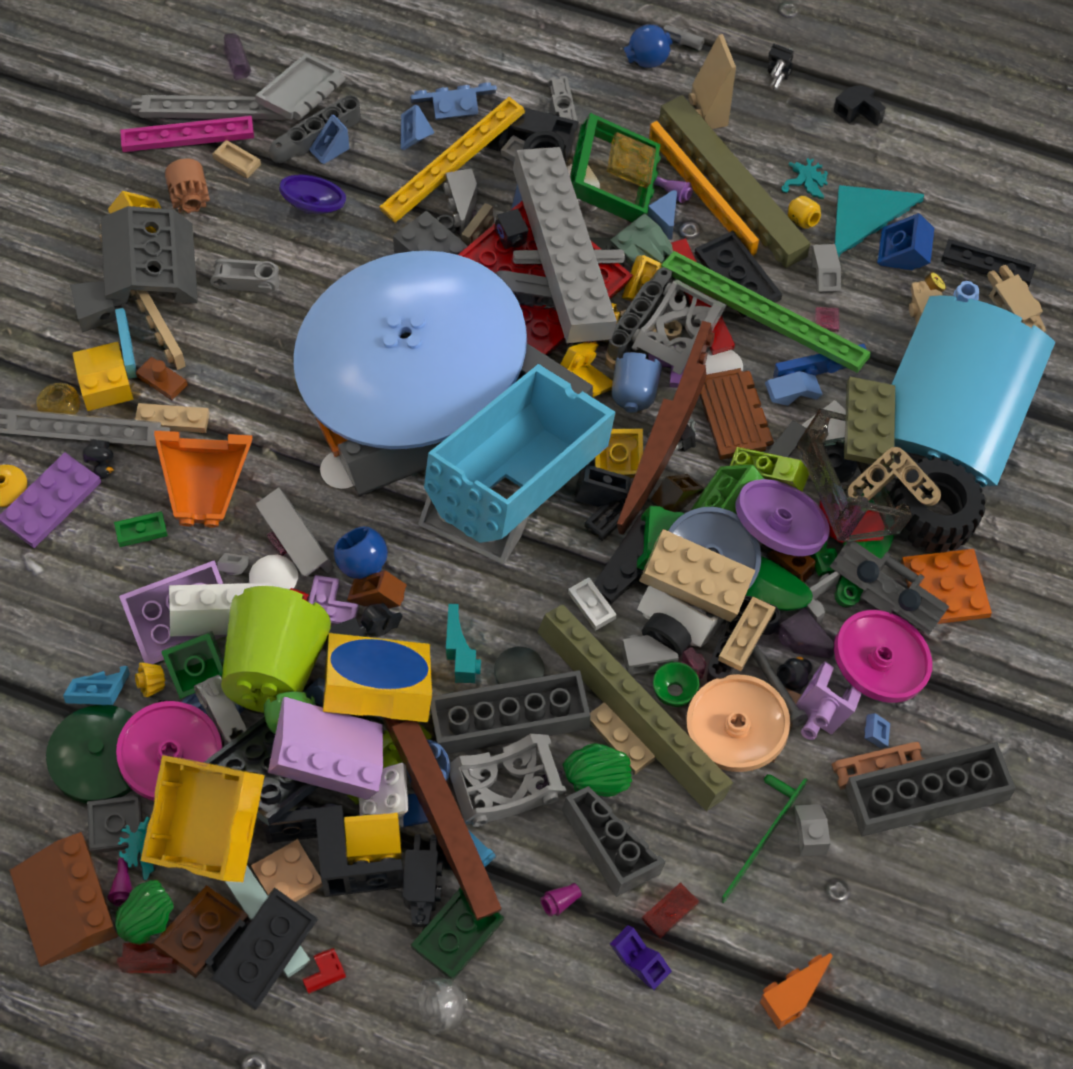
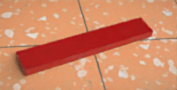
M686 238L671 242L673 251L697 262ZM684 292L691 306L693 296ZM697 299L695 305L712 307L711 305L699 299ZM720 316L712 333H715L713 344L711 347L709 346L712 355L733 350L735 347L722 316Z

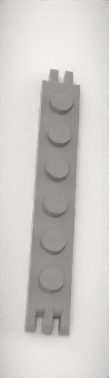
M142 95L141 98L132 99V106L130 108L131 113L138 114L143 118L225 119L252 116V119L288 120V118L256 103L255 97Z
M0 408V414H5V418L0 417V423L5 424V427L0 426V433L87 441L96 439L109 441L110 443L157 446L154 431H170L169 427H161V422Z

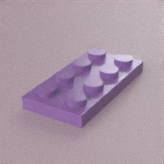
M64 452L0 514V524L35 548L101 483V479Z

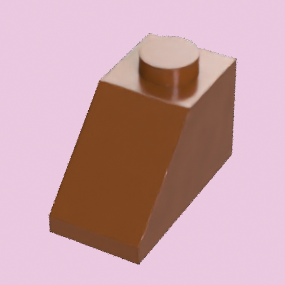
M384 570L362 579H354L347 601L367 607L371 604L384 603L388 609L401 605L407 584Z

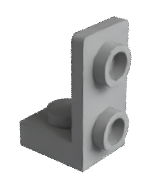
M837 571L831 575L828 573L823 575L817 584L812 587L808 586L812 591L813 599L806 607L798 609L814 628L822 624L825 614L823 605L815 599L838 584L840 574Z

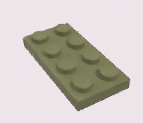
M849 376L846 386L844 459L873 464L887 450L894 447L895 385ZM885 462L882 464L884 467L890 468V465H887Z

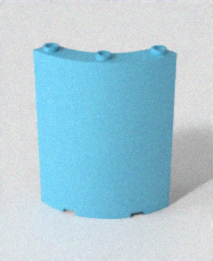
M930 296L891 384L895 385L894 447H899L905 452L925 456L929 460L935 457L941 458V461L946 459L954 461V465H961L968 474L972 473L976 478L975 482L979 483L981 487L997 486L1055 341L1035 325L1030 328L1021 322L1022 318L1000 307L974 299H969L968 302L956 301V296Z

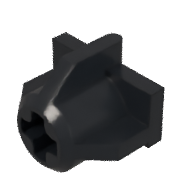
M384 603L371 604L364 610L361 624L366 628L368 634L375 633L376 636H383L391 629L398 628L403 615L401 612L393 614Z

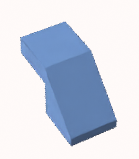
M801 371L765 382L771 401L786 406L790 405L799 396L818 399L823 395L816 376Z

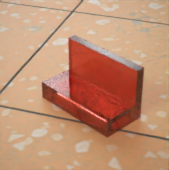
M123 943L122 957H117V964L122 973H177V964L174 963L173 958H167L154 948L153 943L141 945Z

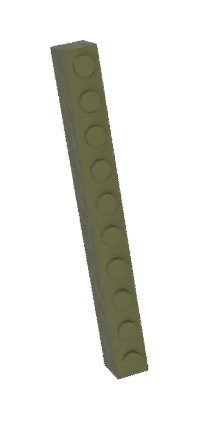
M681 95L661 105L659 116L661 125L669 130L676 142L681 144L687 156L692 157L699 170L709 177L711 184L716 186L722 193L723 198L732 204L736 213L747 222L750 230L755 231L760 237L762 244L772 251L775 259L781 262L785 268H788L807 258L811 243L686 98Z
M563 604L546 613L539 627L538 634L573 671L580 670L582 680L626 724L705 811L723 801L733 784L731 779Z

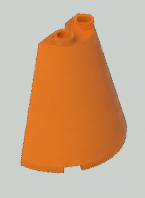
M154 431L175 519L179 520V525L191 527L194 526V523H201L205 527H219V522L223 521L251 446L253 435L228 434V440L180 438L179 432Z

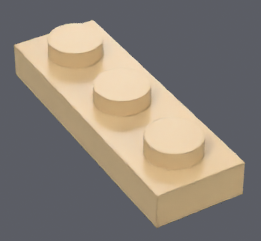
M138 403L135 420L161 422V427H169L170 431L206 433L209 409Z
M752 597L720 653L718 660L742 671L774 614L775 607Z
M605 702L590 712V724L611 748L627 754L631 762L630 768L634 774H637L655 760L653 753Z

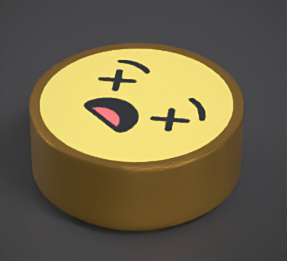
M931 272L924 278L930 290L936 289L940 292L946 290L944 281L936 273Z

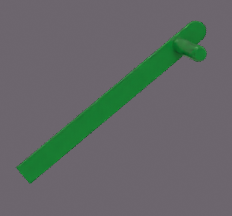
M771 774L765 776V784L789 797L790 800L722 896V903H725L804 789L808 781L807 778H804L799 787L794 789Z

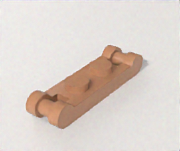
M912 742L841 759L832 763V768L839 777L837 780L839 788L843 790L847 785L849 777L925 758L921 756L920 752L922 749L920 743ZM905 755L911 756L912 760L907 761ZM853 768L855 774L848 775L847 769Z

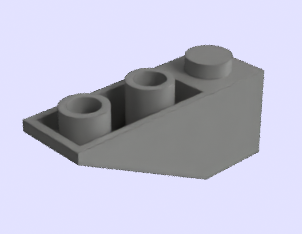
M472 168L446 173V182L443 183L444 194L449 196L450 212L454 211L455 228L459 227L461 234L469 225L477 202V183Z

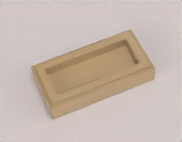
M227 140L212 153L213 159L247 179L261 165L260 159Z

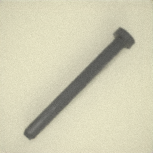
M756 644L751 655L771 686L784 699L791 715V724L793 726L802 725L807 721L808 715L804 710H799Z

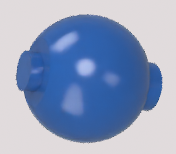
M649 24L643 25L633 32L630 37L629 46L624 47L630 64L636 62L644 68H655L666 61L670 54L669 45L673 43L669 32L664 33L661 27Z

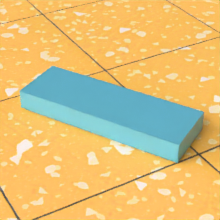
M115 309L128 379L136 378L137 370L125 309Z

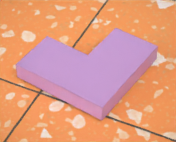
M315 575L308 602L311 604L317 602L324 608L330 617L331 626L357 617L358 604L335 601L339 579Z

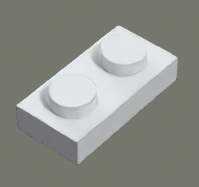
M589 577L568 589V594L595 631L616 619V613Z

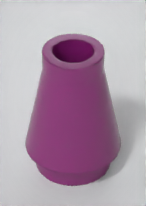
M572 883L568 886L545 892L544 896L540 898V902L548 916H559L574 901L582 897V893L578 885Z

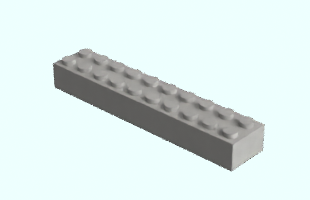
M560 147L517 150L513 165L514 175L566 343L612 339L617 320Z

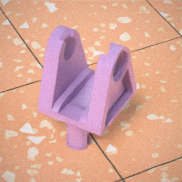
M826 661L817 669L796 703L799 710H804L808 715V719L801 730L802 736L808 740H814L820 728L832 735L855 712L861 696V692L853 686L851 689L847 688L842 697L833 693L827 685L834 667Z

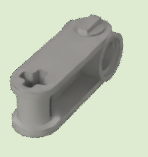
M217 259L214 262V275L210 279L212 286L226 290L272 293L280 285L279 268L276 264L269 261Z
M216 675L195 685L194 690L200 704L216 725L223 746H226L232 741L230 739L232 733L233 735H241L247 728L233 701L224 694L221 688V676Z

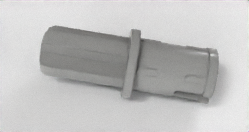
M669 25L663 28L664 33L669 32L671 40L679 42L680 46L686 45L699 51L701 50L704 37L689 33L687 29L683 31Z

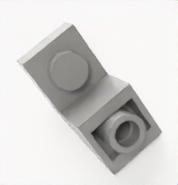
M835 244L812 245V268H816L817 291H841V266Z

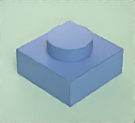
M876 713L867 715L864 730L865 739L879 748L888 747L890 723Z

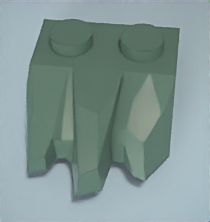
M645 213L610 239L611 245L616 250L622 249L624 251L627 263L631 267H633L637 256L645 255L663 264L665 261L663 256L671 255L673 252L672 244L660 226Z

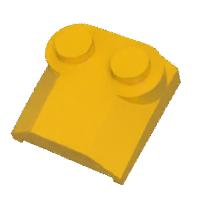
M612 429L608 447L595 457V467L631 477V479L634 478L643 455V429Z

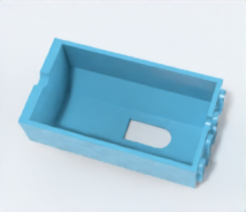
M538 364L428 453L424 489L440 517L464 532L468 537L473 538L479 543L503 539L608 447L615 411L583 391L580 394L575 393L570 383ZM505 477L521 487L508 499L491 490Z

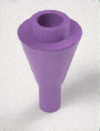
M657 176L653 183L664 188L668 193L676 190V199L680 203L688 201L693 194L690 182L666 180Z

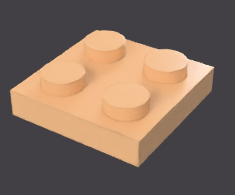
M298 839L251 865L267 895L270 894L273 888H277L296 902L323 886L321 877Z

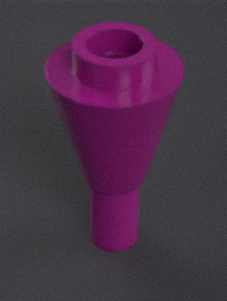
M123 858L118 859L117 874L107 897L109 902L118 907L128 899L133 890L128 874V864Z

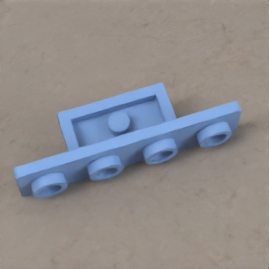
M481 83L476 88H470V85L458 86L457 90L449 91L448 88H438L433 93H427V90H419L410 96V102L433 101L435 120L474 116L479 114L476 96L494 94L497 91V86H491V83Z

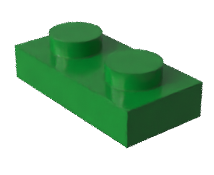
M162 511L114 522L119 547L168 536Z

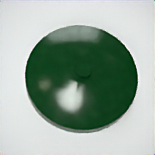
M93 705L70 714L56 727L47 745L46 763L53 782L62 793L76 801L87 803L88 801L120 798L132 791L120 773L116 755L119 735L124 725L133 716L131 712L113 705Z

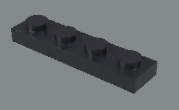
M948 239L941 260L942 262L986 275L993 270L1001 279L1002 276L999 269L1001 266L1006 265L1014 276L1018 274L1028 287L1036 264Z

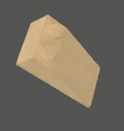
M723 34L718 35L692 84V93L689 94L690 104L694 106L695 110L712 129L728 126L736 71L735 63Z

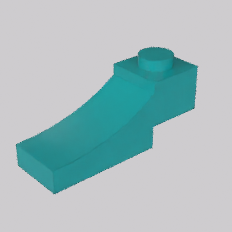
M448 604L446 660H455V683H475L476 674H481V659H476V650L470 649L463 636L459 621V604Z

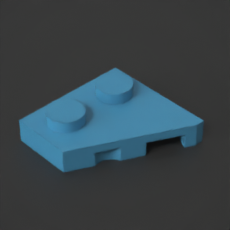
M122 666L119 673L107 676L102 671L91 676L72 679L63 695L65 703L113 705L130 675L128 666Z

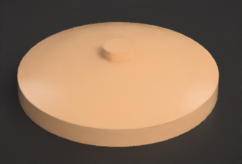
M735 674L728 675L722 679L716 678L705 684L695 694L688 708V736L720 769L726 771L746 772L767 765L781 753L789 736L790 715L784 699L770 684L756 677Z

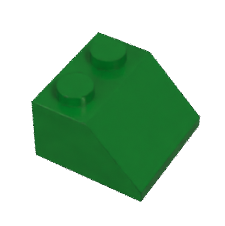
M213 631L161 651L180 699L194 694L195 685L216 675L222 678L224 662Z

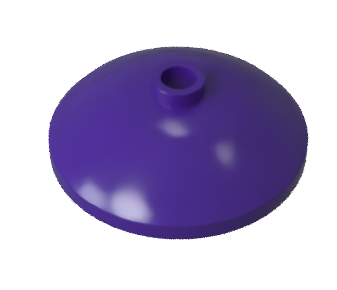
M291 175L285 177L280 182L279 191L283 198L292 206L307 214L332 213L345 205L346 195L343 190L325 179L309 175Z

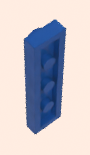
M865 344L858 345L866 349ZM816 354L776 363L773 377L777 378L799 371L816 376L827 372L834 373L847 367L822 354Z

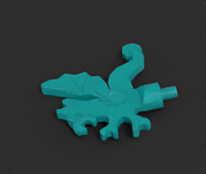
M807 158V166L798 162L795 164L789 162L788 166L792 167V171L799 175L795 179H788L781 190L783 193H787L790 188L789 186H800L805 182L804 188L807 189V193L811 194L812 197L824 199V195L818 185L821 188L823 184L827 186L828 182L826 179L828 173L824 171V174H821V171H816V169H821L822 165L817 163V165L811 166L814 159L809 160Z
M146 817L144 822H140L135 833L131 832L129 825L125 826L126 829L121 830V832L127 833L129 838H119L120 842H118V845L124 842L128 844V848L125 849L126 853L123 854L120 851L119 856L127 862L129 868L132 864L134 867L138 866L137 855L139 852L142 856L147 827L150 821L149 817ZM140 857L139 862L142 867L143 880H146L149 874L154 871V864L141 861Z

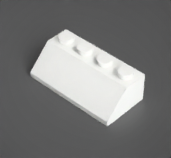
M272 583L169 585L170 636H199L213 631L214 635H227L230 605L233 597L243 594L246 588L272 586Z

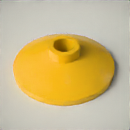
M0 465V481L5 480L3 483H0V507H8L27 489L28 482L24 472L18 467Z

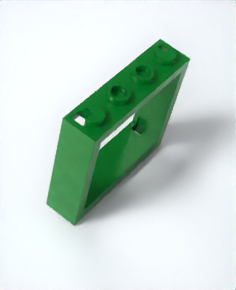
M590 113L581 124L570 172V179L576 198L632 223L644 213L647 215L649 202L654 194L653 183L658 175L656 166L661 159L659 156L661 144ZM594 136L644 158L635 204L584 182Z

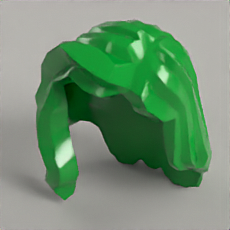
M592 743L580 750H575L562 764L566 777L573 784L576 792L589 786L598 796L608 798L628 790L630 783H632V775L630 773L632 771L630 768L631 762L627 754L602 744Z
M150 880L138 884L131 891L128 899L117 910L115 927L117 934L124 941L141 945L150 941L151 935L162 933L166 930L169 914L174 906L169 894L161 887L162 884L158 880Z

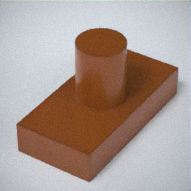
M152 356L136 371L139 379L171 401L187 386V381L183 377L166 367L163 361L156 360Z

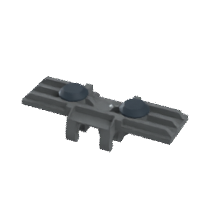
M849 539L830 567L864 590L860 596L861 601L866 604L869 602L877 609L889 612L890 614L895 611L930 635L949 606L919 586L925 576L922 574L917 575L892 558V554L886 552L883 558L879 559L855 541ZM884 566H888L910 581L912 584L909 589L904 588L882 573L881 570Z

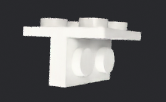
M399 763L382 769L379 792L368 800L359 798L360 816L398 813L399 826L403 827V816L408 812L405 764Z

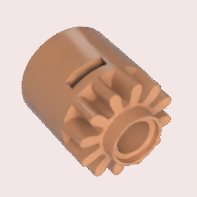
M179 159L167 166L165 178L173 208H178L179 212L184 210L189 214L195 211L198 212L201 207H206V202H209L210 198L202 165L194 159Z

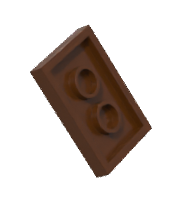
M206 885L157 938L153 946L161 954L194 978H197L207 967L205 961L239 920L247 922L248 914Z

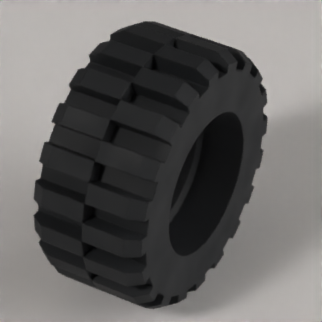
M935 457L931 458V460L923 458L919 459L918 462L914 461L939 488L941 492L940 499L950 507L953 515H940L929 510L897 477L886 503L889 521H894L892 524L896 532L899 531L901 533L900 537L905 541L909 540L912 542V546L916 548L922 547L925 548L924 551L928 552L937 550L938 553L947 552L948 549L950 551L956 550L969 541L982 520L986 509L984 506L986 503L985 496L981 494L983 490L980 484L975 482L976 478L973 474H968L961 465H954V461L948 459L941 461V458ZM911 470L906 475V480L909 483H914L919 478L917 470ZM923 484L919 486L925 495L933 496L932 491L934 489L929 491Z

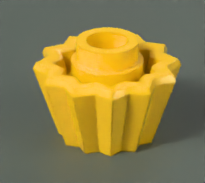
M139 663L138 673L135 674V683L137 688L141 689L144 697H150L164 689L165 675L161 665Z

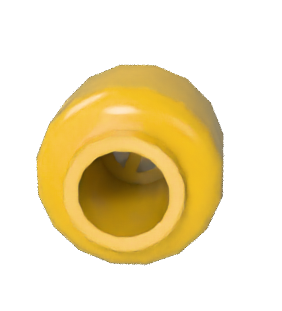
M799 196L790 202L788 218L803 229L813 227L821 218L820 205L807 196Z

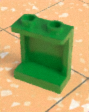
M650 506L641 515V520L645 521L643 554L637 559V568L644 570L662 530L668 531L673 523L684 513L664 510L660 506Z

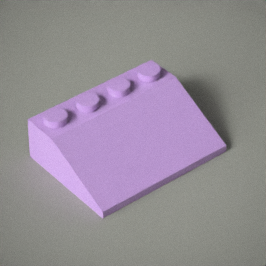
M215 561L119 596L144 663L154 664L162 661L164 658L161 651L197 637L170 636L169 585L223 584ZM214 635V636H215V639L217 640V639H220V638L225 637V636H227V635Z
M283 697L268 773L367 800L379 792L383 769L382 724L347 714L323 712L322 707Z

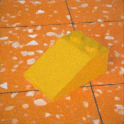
M118 341L73 352L77 377L87 411L134 400Z

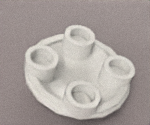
M267 555L259 559L252 566L249 573V583H272V586L286 589L294 588L298 580V570L295 564L287 557L281 555Z

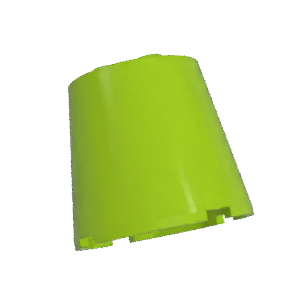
M275 586L250 587L244 589L243 594L235 595L230 605L221 688L224 694L244 708L264 713L263 705L269 698L271 703L277 700L276 695L280 693L303 692L331 628L330 617L323 607L317 602L311 604L302 599L303 594Z

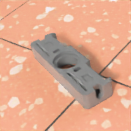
M560 76V79L555 77L549 78L548 88L550 87L554 114L578 121L568 78L566 76ZM560 103H566L569 105V107L562 109L559 108L558 105Z

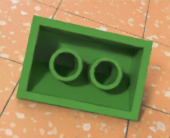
M754 465L720 466L691 510L701 507H719L737 514L736 499L742 488L751 481L764 478Z

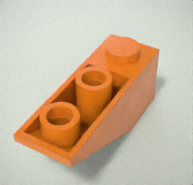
M831 953L824 957L821 954L814 957L808 962L809 966L800 971L797 968L785 977L787 980L779 985L777 982H774L763 990L764 994L760 1003L778 1030L802 1015L833 957Z

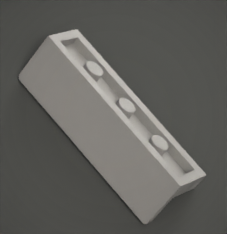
M279 487L256 503L257 508L304 577L319 567H322L327 573L335 568L297 510Z

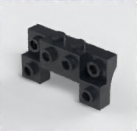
M495 100L492 110L502 102ZM524 108L525 113L484 147L501 152L508 139L510 140L513 135L526 141L529 136L536 132L552 131L558 134L564 141L566 151L565 164L567 166L572 153V145L579 130V121ZM542 146V147H540V148H554V147H552V146Z

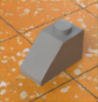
M631 635L623 639V658L626 671L631 676L654 673L667 663L678 662V653L648 635Z
M821 804L794 805L800 857L827 855L830 837L827 818Z

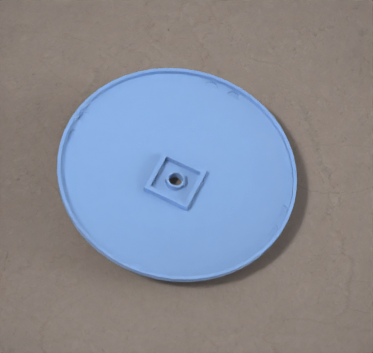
M411 251L381 257L357 267L341 277L313 304L303 320L295 342V379L300 394L313 415L324 426L347 440L361 445L384 449H409L436 444L444 441L512 386L518 379L524 363L527 346V333L523 312L518 300L506 283L493 271L469 258L438 251ZM403 333H411L408 338H400Z

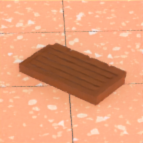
M741 368L707 374L699 396L720 460L733 458L737 447L759 452L766 451V447L773 445L774 441L770 429L767 427L768 423L763 408H760L761 402L757 390L754 388L755 384L751 372H742Z

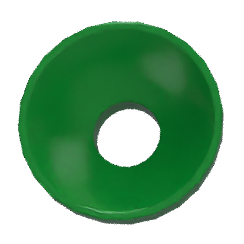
M670 662L661 666L656 671L653 679V689L656 697L662 703L671 707H682L689 704L698 692L699 678L690 666L680 662ZM679 685L683 692L678 696H673L668 692V687Z

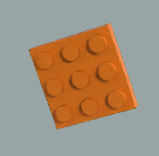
M974 548L902 557L901 564L917 575L922 574L925 576L919 586L949 606L937 624L990 618L992 612ZM905 579L907 588L909 589L912 583Z

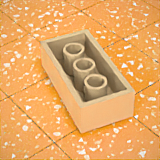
M663 529L655 542L639 581L731 622L738 615L755 570Z

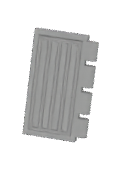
M305 53L255 95V102L290 120L293 118L300 120L346 79L341 74V70Z

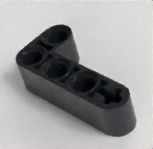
M745 595L740 609L747 608L752 599L751 596ZM774 606L775 612L771 617L773 621L767 624L762 633L763 635H771L777 630L780 611L776 606ZM740 610L731 622L726 621L709 662L706 677L707 683L716 678H725L733 672V667L718 659L732 634L731 630L735 629L743 615V612ZM719 665L723 667V671L720 673V675L717 674L719 670Z

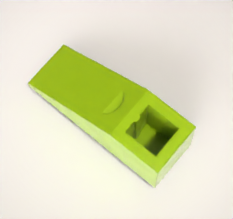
M740 447L736 448L730 466L754 465L764 479L786 483L802 492L810 474V471L801 460Z

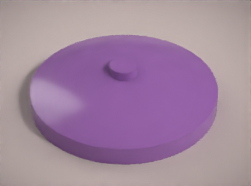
M769 479L754 480L742 488L736 499V512L743 526L758 541L778 552L793 556L812 555L823 547L829 537V523L821 508L809 496L786 483Z

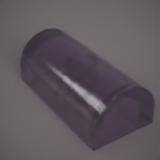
M234 33L225 34L224 52L234 79L239 80L248 77L251 73V67L240 37Z

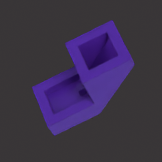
M627 925L610 943V946L622 963L652 990H655L672 972L661 954L648 948L631 926Z

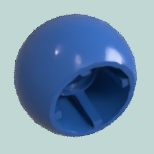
M366 526L349 531L337 541L334 547V559L342 573L354 579H362L380 572L388 555L387 545L381 534L373 528Z

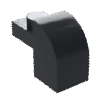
M853 86L847 88L836 97L833 112L849 124L859 115H862L878 126L883 122L886 107L874 99L875 90L866 86Z

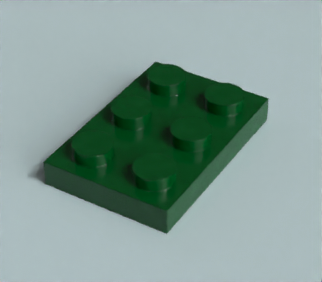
M460 887L414 940L411 948L453 981L504 921V916L497 912L476 920Z

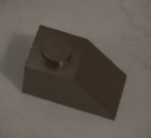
M689 474L667 476L651 500L656 506H660L664 510L680 512L700 495L705 488Z

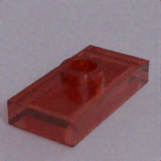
M680 882L642 916V921L661 939L699 904V900Z

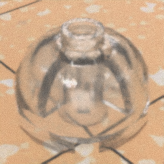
M434 977L421 981L420 985H424L423 991L418 992V1004L423 1023L429 1021L432 1027L427 1029L429 1033L436 1035L456 1028L461 1023L465 1014V1008L468 1006L465 992L461 991V988L448 978Z

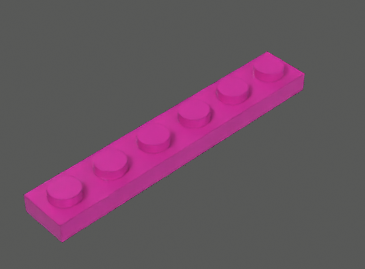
M252 116L120 130L123 152L254 138Z

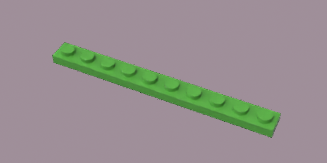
M675 251L661 265V268L665 267L672 270L673 278L856 373L859 372L870 358V351Z

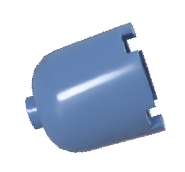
M624 353L623 358L619 359L617 357L612 383V398L614 402L630 413L648 409L656 398L662 364L657 359L654 362L646 359V354Z

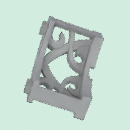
M675 280L672 283L669 282L663 292L665 297L648 323L641 330H636L632 338L634 342L632 349H643L674 366L672 371L681 375L684 372L702 321L711 323L713 331L726 304L712 299L679 280ZM680 290L693 296L690 307H685L686 298L684 295L681 303L675 302L674 298ZM697 299H699L711 305L712 307L695 305ZM669 308L671 312L665 314L666 310ZM692 317H695L693 324L699 323V327H693L691 325ZM686 318V331L693 339L681 337L669 341L665 333L664 324Z
M529 734L523 739L503 747L504 753L490 756L489 752L458 756L450 762L449 777L451 778L465 824H473V827L483 826L487 822L520 814L543 804L548 805L559 800L558 796L565 793L566 788L561 784L549 745H551L549 735ZM539 752L542 765L536 766L537 753ZM522 761L521 769L513 767L515 763ZM504 767L513 776L524 777L520 788L512 798L500 796L488 789L495 783L498 769ZM545 771L549 785L538 790L536 788L537 785L544 783V779L540 776L534 777V775ZM481 773H490L491 776L486 781H484L485 777L480 775ZM463 776H464V777L466 778V780L469 782V784L471 785V787H468V788L466 787V784H465V781H464ZM478 792L479 795L474 800L475 805L481 802L485 804V807L473 809L469 795Z

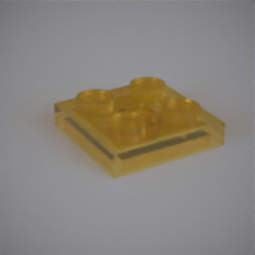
M616 133L612 139L607 172L647 188L651 184L656 149Z

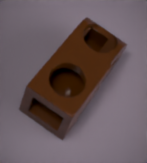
M772 548L767 552L769 560L783 567L804 583L814 574L815 560L810 556L788 555Z

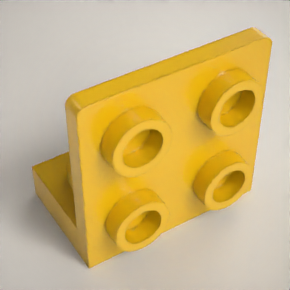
M586 341L569 347L560 365L593 385V397L612 390L613 380L590 365L596 357L595 351L599 344L595 341Z

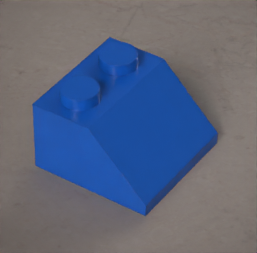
M919 213L883 227L877 263L880 266L914 270L930 264L935 227Z

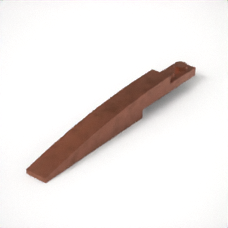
M702 321L673 401L667 399L662 401L617 522L618 532L621 535H624L663 473L699 398L707 377L705 363L708 354L706 350L708 346H712L715 337L709 322Z
M381 717L403 763L406 765L415 795L476 920L500 912L502 908L479 853L418 721Z

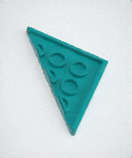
M839 185L834 240L838 257L846 250L852 249L861 243L870 234H874L885 227L894 218H899L908 212L917 203L923 202L924 194Z

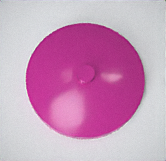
M881 610L858 612L845 621L836 635L834 654L841 673L855 689L872 699L888 703L907 701L919 694L931 677L932 656L925 639L914 626L893 613L890 614Z
M177 701L154 703L135 713L124 725L117 742L116 755L118 767L123 779L132 790L144 798L155 801V788L162 755L204 762L222 749V743L214 722L197 707Z

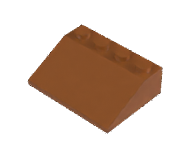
M82 832L55 841L9 870L40 967L118 937L95 865Z

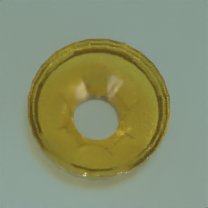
M66 383L50 384L43 388L37 397V409L42 412L76 414L81 404L76 389ZM55 391L63 393L62 397L58 400L50 399V394Z

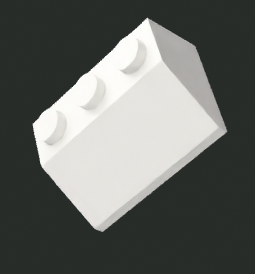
M648 586L637 608L647 619H650L654 613L658 612L675 618L688 630L692 639L690 645L695 647H702L708 643L724 621V619L651 586Z

